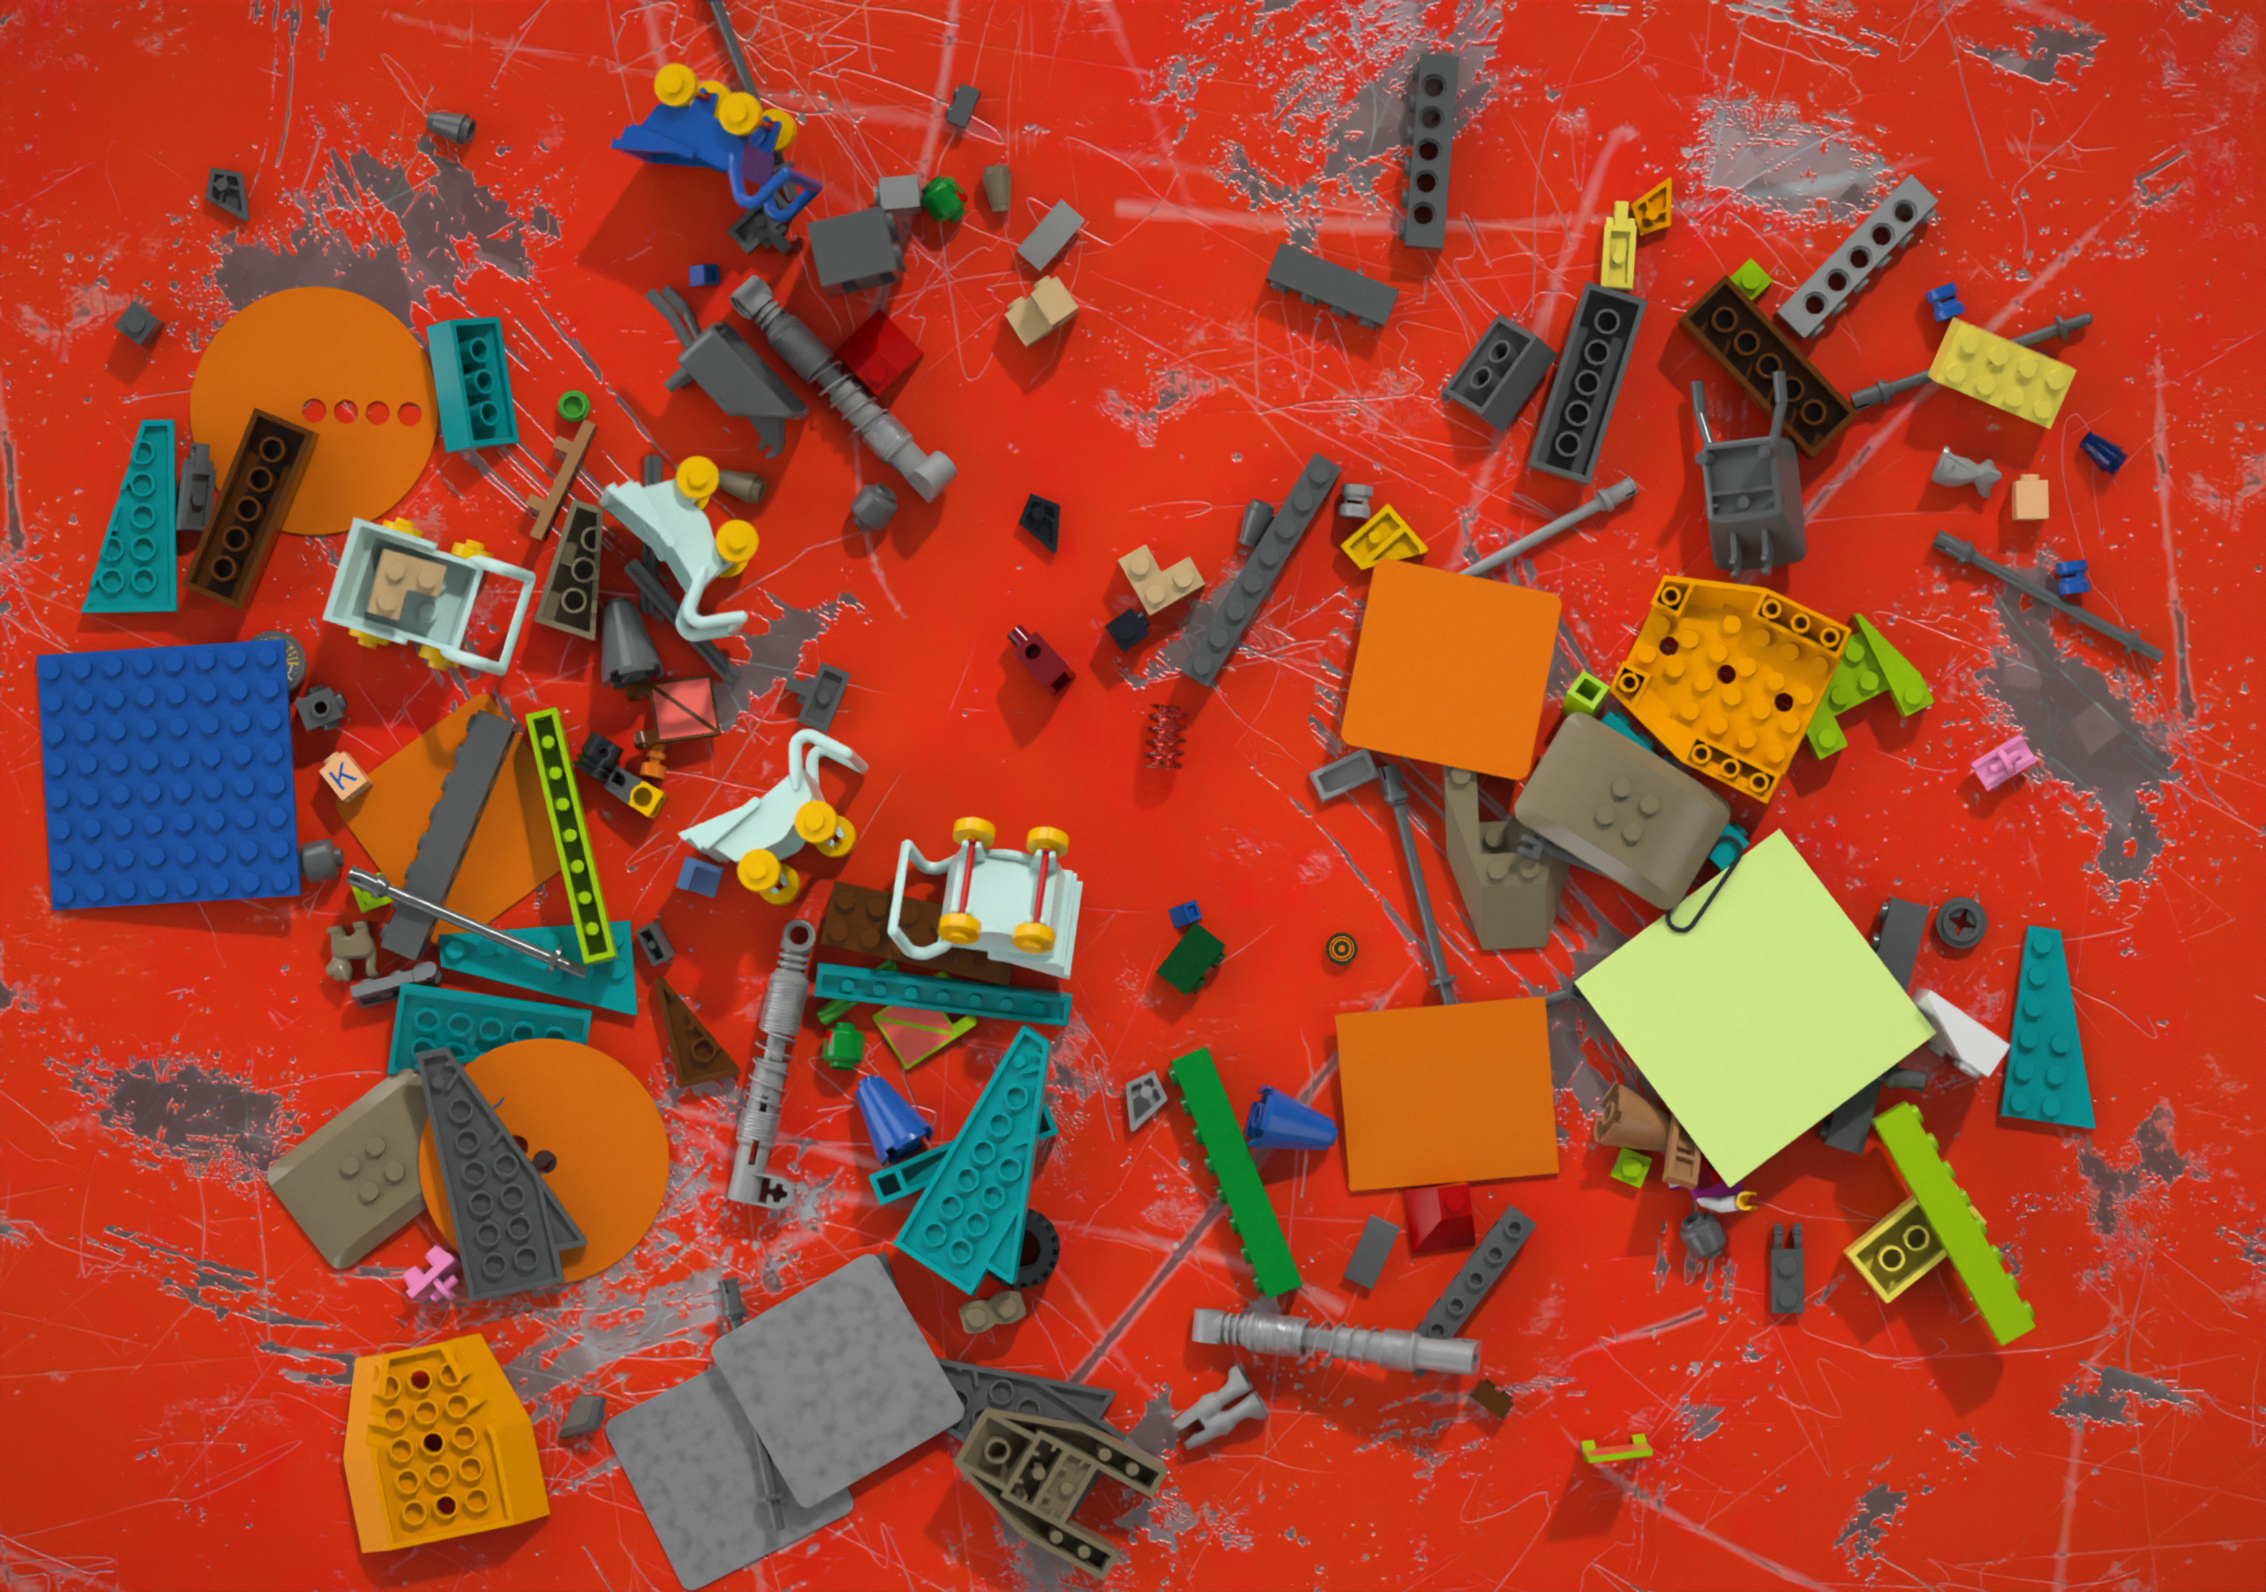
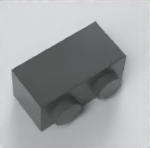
M963 83L960 88L956 87L952 97L955 98L953 106L949 105L945 116L948 117L947 122L966 130L981 91Z
M658 919L635 931L653 967L676 955Z

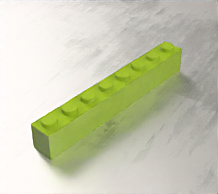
M555 707L526 714L527 725L584 964L591 966L619 959L561 712Z
M1903 1101L1871 1119L1870 1121L1996 1342L2004 1346L2035 1328L2036 1326L2032 1319L2036 1315L2027 1300L2021 1302L2016 1293L2020 1289L2016 1279L2011 1272L2005 1274L2000 1265L2004 1261L2000 1251L1995 1244L1989 1246L1984 1237L1988 1233L1984 1223L1979 1216L1973 1218L1968 1209L1972 1203L1963 1188L1957 1190L1952 1181L1956 1175L1948 1161L1942 1162L1936 1153L1940 1147L1931 1132L1926 1134L1920 1125L1924 1119L1915 1104L1910 1106L1908 1102Z

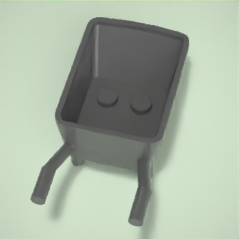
M667 285L660 294L652 288L644 297L669 322L684 347V350L677 357L681 367L663 385L672 393L679 386L684 389L690 382L695 380L727 415L749 418L761 436L758 450L767 448L770 445L772 447V450L766 454V458L769 459L780 455L785 446V419L800 420L805 418L810 412L808 407L728 322L721 320L711 323L702 332L691 307L670 285ZM675 310L683 317L694 340L691 339Z
M1785 371L1772 372L1776 406L1769 436L1714 442L1705 413L1703 381L1690 382L1693 413L1703 442L1701 452L1696 454L1695 461L1697 464L1702 465L1712 560L1718 569L1733 570V572H1730L1732 579H1739L1741 570L1763 568L1762 574L1764 576L1771 575L1772 567L1796 563L1803 560L1806 556L1807 547L1797 446L1793 439L1780 437L1788 403Z

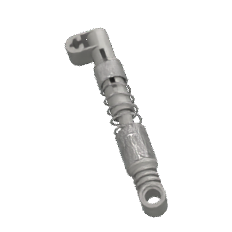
M756 275L749 277L729 296V300L736 311L748 320L755 318L754 323L756 325L761 324V331L767 330L765 335L768 337V344L780 354L784 361H787V364L793 370H796V373L802 377L804 382L810 384L816 380L823 387L818 396H822L826 392L831 395L829 399L831 402L830 408L836 407L843 414L841 420L846 418L854 426L853 432L859 431L864 436L862 442H865L871 451L878 455L880 460L884 463H890L928 503L936 499L957 475V469L952 461L938 450L928 457L913 442V435L905 429L901 422H898L899 419H896L892 413H889L888 409H881L876 403L877 397H870L865 392L866 386L858 385L853 380L854 373H848L843 376L839 372L842 368V361H836L832 364L829 362L834 357V353L823 344L821 339L816 337L812 330H809L807 325L801 321V318L797 315H790L788 312L784 314L785 309L782 306L778 308L779 302L777 300L772 302L774 295L768 285ZM840 363L838 369H836L834 366Z
M794 919L785 925L780 948L784 950L783 952L779 951L778 954L782 956V959H777V964H780V967H776L775 971L770 974V979H768L769 985H767V994L764 998V1010H762L761 1022L759 1023L760 1026H758L762 1031L768 1033L767 1040L755 1042L765 1052L764 1056L752 1058L755 1068L754 1073L748 1075L752 1082L750 1089L745 1091L748 1095L747 1105L742 1107L739 1126H737L736 1140L739 1144L727 1196L730 1200L772 1209L787 1207L794 1197L793 1187L786 1177L765 1171L770 1149L775 1147V1139H777L778 1127L780 1126L779 1123H781L780 1117L782 1116L778 1113V1109H783V1106L779 1105L781 1095L787 1092L783 1089L785 1077L790 1076L786 1072L788 1063L782 1062V1060H794L792 1056L784 1054L785 1045L797 1044L796 1040L788 1038L787 1035H799V1026H801V1017L803 1016L804 1004H806L805 998H807V989L809 988V981L806 978L807 973H803L804 969L808 970L809 967L805 965V962H810L807 954L812 953L815 931L813 926L803 919ZM797 926L806 928L808 932L806 941L801 944H795L790 939L791 930ZM759 1043H766V1047ZM753 1139L758 1140L754 1162L750 1163L749 1157ZM763 1178H769L768 1187L770 1189H775L777 1184H781L782 1190L786 1192L785 1196L780 1195L778 1200H773V1195L767 1192L765 1201L759 1200Z
M1195 1308L1191 1339L1195 1342L1223 1344L1224 1341L1228 1345L1233 1343V1345L1238 1346L1240 1344L1246 1347L1248 1351L1254 1353L1275 1354L1294 1358L1300 1357L1302 1359L1307 1350H1312L1313 1360L1316 1358L1317 1351L1328 1352L1329 1362L1332 1361V1358L1344 1359L1345 1364L1348 1363V1360L1361 1361V1366H1364L1365 1362L1377 1363L1378 1369L1381 1367L1382 1369H1394L1401 1372L1426 1369L1470 1376L1479 1374L1482 1341L1475 1339L1449 1338L1443 1340L1424 1338L1417 1332L1395 1330L1394 1328H1386L1383 1332H1380L1376 1326L1370 1330H1364L1360 1324L1354 1328H1348L1344 1322L1334 1326L1332 1330V1326L1327 1320L1323 1321L1319 1328H1316L1313 1319H1307L1306 1317L1301 1318L1300 1316L1294 1317L1254 1311L1250 1315L1245 1314L1243 1317L1242 1314L1237 1313L1235 1316L1234 1313L1227 1314L1226 1311L1208 1308ZM1309 1321L1312 1322L1313 1328L1309 1327ZM1325 1323L1328 1324L1329 1330L1322 1329Z

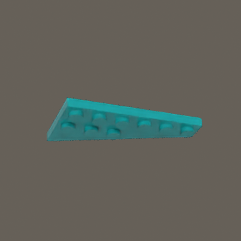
M176 420L141 421L130 455L131 459L125 478L123 477L120 487L121 491L101 546L100 557L89 584L90 588L86 601L83 603L80 613L178 612L177 530H175L177 518Z
M2027 925L2009 1044L2011 1046L2008 1051L1999 1115L2096 1129L2061 931Z

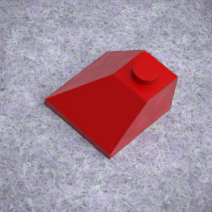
M880 308L834 352L878 399L924 355Z
M1467 1181L1403 1190L1412 1253L1476 1244L1469 1183Z

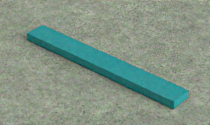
M818 963L814 991L815 997L1067 1027L1069 1025L1072 993L825 963Z

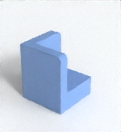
M685 856L676 887L714 897L724 867Z

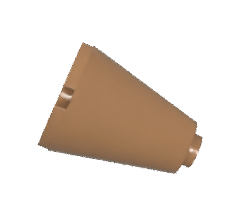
M1617 1083L1613 1084L1600 1104L1605 1106L1603 1116L1597 1115L1593 1131L1595 1142L1605 1146L1666 1152L1671 1115L1627 1086Z

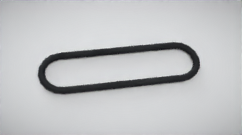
M1730 835L1719 837L1704 861L1703 865L1721 841L1730 840L1737 845V857L1693 921L1687 927L1678 928L1670 920L1673 908L1666 911L1665 920L1673 931L1685 933L1696 925L1739 863L1743 855V848L1737 838Z

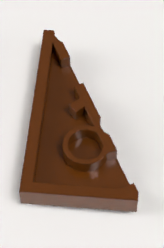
M663 977L654 979L680 1088L741 1074L740 1068Z

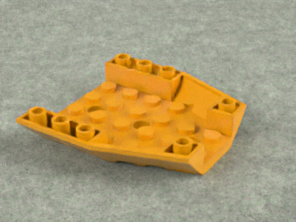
M1664 575L1651 601L1653 607L1627 661H1622L1609 691L1681 762L1768 804L1786 775L1843 658L1852 629L1765 587ZM1667 637H1673L1678 642V650L1671 656L1664 654L1661 649V643ZM1724 665L1732 666L1736 673L1735 679L1729 684L1723 683L1718 677L1719 669ZM1781 693H1787L1793 699V706L1787 712L1780 711L1776 706V698Z
M481 1333L451 1338L445 1342L391 1353L383 1352L355 1359L343 1461L362 1553L390 1551L512 1526L551 1514L532 1420ZM416 1371H424L429 1375L430 1382L426 1388L420 1389L413 1384L412 1376ZM437 1434L441 1437L443 1445L439 1451H430L426 1447L425 1439L427 1435ZM440 1498H452L456 1505L455 1511L451 1514L442 1513L438 1508Z

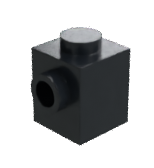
M1130 608L1105 625L1123 653L1150 635L1147 628L1151 624L1141 610L1135 613Z

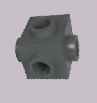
M325 684L318 685L307 690V697L295 701L307 731L312 732L322 728L323 732H327L341 726L339 720L346 718L344 710L348 709L346 699L342 691L336 692L334 687L326 689ZM323 703L327 705L325 713H322L320 710Z

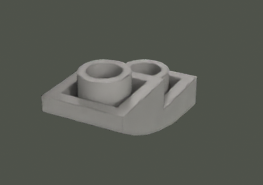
M1060 199L1044 216L1039 225L1018 246L1016 251L1041 271L1077 231L1085 219L1064 200Z

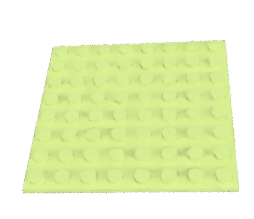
M1780 828L1741 857L1739 863L1690 931L1685 933L1673 931L1667 925L1665 914L1574 982L1729 1188L1937 1034ZM1729 867L1673 908L1670 920L1674 926L1684 928L1693 921Z

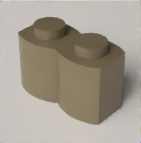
M1013 1288L1000 1290L991 1298L979 1297L971 1299L959 1308L964 1331L970 1334L984 1332L995 1323H1013L1027 1313L1021 1289Z

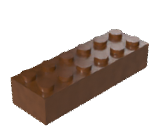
M1727 274L1676 321L1771 421L1776 406L1772 372L1785 371L1788 403L1781 432L1786 437L1793 439L1797 449L1808 460L1813 458L1859 414Z
M254 408L181 586L239 610H248L320 434Z
M834 881L821 944L1009 985L1014 964L990 960L987 958L988 951L951 947L947 952L927 960H918L906 956L887 932L893 893L842 881ZM903 895L898 927L913 945L926 947L938 942V927L943 904Z

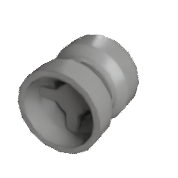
M1343 483L1341 494L1344 496V502L1340 505L1339 516L1370 519L1371 508L1368 505L1369 499L1373 497L1374 487ZM1350 501L1362 502V504L1350 503Z

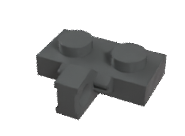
M778 192L774 194L777 208L784 210L789 204ZM763 206L748 210L726 230L748 255L752 254L761 244L766 249L773 244L784 256L794 248L783 236L788 229L783 223L771 220L766 215Z
M821 662L815 678L807 675L805 682L789 676L784 688L798 693L799 696L796 702L803 704L797 721L827 733L851 674Z

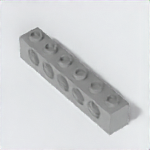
M1910 174L1774 315L1800 341L1807 336L1813 339L1825 327L1821 321L1829 313L1836 316L1847 304L1844 300L1845 296L1851 290L1857 294L1870 281L1866 275L1874 267L1879 271L1892 258L1888 252L1896 244L1902 248L1912 238L1914 233L1911 229L1918 221L1924 225L1937 212L1933 206L1938 200ZM1904 206L1909 209L1911 217L1908 222L1897 220L1895 216L1896 207ZM1875 229L1886 231L1888 234L1886 245H1878L1874 242L1872 235ZM1853 252H1861L1865 256L1866 265L1864 268H1856L1851 264L1850 256ZM1830 275H1839L1843 279L1844 287L1841 291H1834L1829 287L1828 278ZM1814 297L1821 302L1822 309L1819 314H1811L1807 311L1806 300L1808 298Z

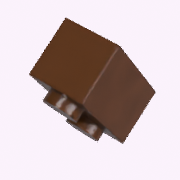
M1480 1379L1470 1392V1397L1503 1420L1514 1405L1511 1401L1513 1397L1504 1390L1501 1393L1495 1389L1497 1385L1489 1379L1485 1381Z

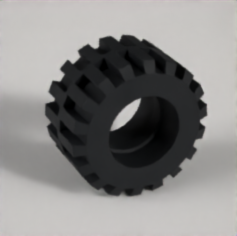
M1028 1208L1025 1230L1032 1233L1038 1241L1039 1252L1036 1259L1027 1266L1019 1267L1018 1279L1015 1284L1008 1283L989 1270V1276L993 1280L998 1281L1000 1285L1018 1290L1020 1288L1028 1289L1038 1283L1041 1284L1053 1272L1060 1253L1059 1236L1052 1222L1041 1212L1038 1213Z

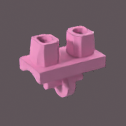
M2018 734L1970 764L1986 791H1989L2037 762V760L2028 748L2022 735Z
M436 1245L425 1256L433 1266L426 1274L419 1267L414 1266L403 1275L409 1287L406 1292L412 1299H417L422 1304L429 1298L436 1303L443 1296L450 1301L456 1297L451 1288L459 1282L454 1275L463 1267L462 1262L458 1257Z

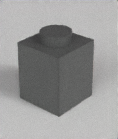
M133 301L114 327L139 346L147 348L165 323L143 306Z

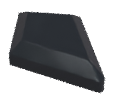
M1030 493L1018 523L1053 553L1057 552L1060 505Z

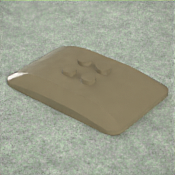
M1575 712L1564 720L1516 800L1514 815L1516 820L1525 827L1650 904L1662 910H1670L1681 902L1731 816V807L1723 797L1594 717L1584 712Z
M415 1068L402 1069L398 1073L388 1076L274 1163L268 1171L267 1181L272 1190L327 1262L334 1268L346 1269L427 1208L420 1183L419 1149L422 1132L429 1113L420 1072L415 1070Z

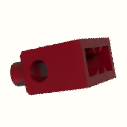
M1018 625L1008 634L1007 638L1016 647L1013 654L1052 697L1076 677L1070 667L1037 632L1030 635L1022 625ZM1035 652H1041L1038 658L1032 659V655Z

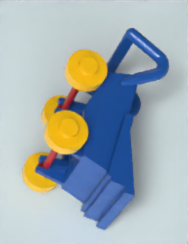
M678 63L663 67L656 76L655 92L662 103L654 108L641 126L632 123L631 127L626 125L620 140L614 138L610 148L644 163L711 168L722 174L728 171L736 203L748 210L763 206L766 215L778 223H785L795 218L823 188L821 182L789 167H783L771 178L774 162L773 152H781L788 149L796 139L797 126L792 116L779 109H769L763 112L760 102L755 97L744 92L731 93L725 85L717 81H705L699 84L696 74L690 68ZM743 178L759 185L760 190L754 196L750 197L746 194ZM787 181L804 188L784 210L777 208L774 194Z

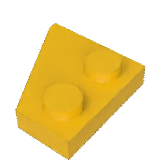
M1386 504L1340 545L1360 570L1374 567L1379 560L1384 558L1400 560L1426 553L1429 550L1389 504Z

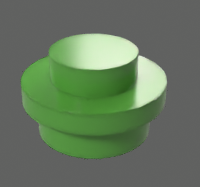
M567 391L559 399L558 411L565 420L579 422L589 414L590 402L587 396L580 391Z

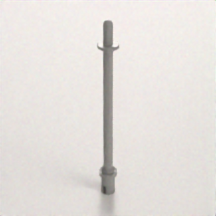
M1630 476L1607 489L1602 487L1597 490L1598 494H1596L1595 499L1460 571L1459 574L1478 577L1600 510L1610 513L1615 510L1614 506L1634 495H1638L1639 491Z

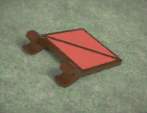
M711 674L651 683L634 682L627 684L626 695L628 701L634 702L650 697L655 731L641 730L634 733V746L636 749L640 750L660 744L721 736Z

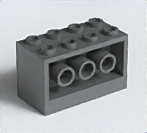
M883 206L807 223L821 287L828 298L903 281L901 273L907 272L899 244L894 245L895 241H900L896 223L892 213H886Z

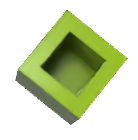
M1583 670L1567 691L1561 712L1568 716L1575 712H1584L1595 718L1604 706L1610 686Z

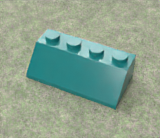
M500 317L456 319L426 326L446 453L472 451L519 443Z

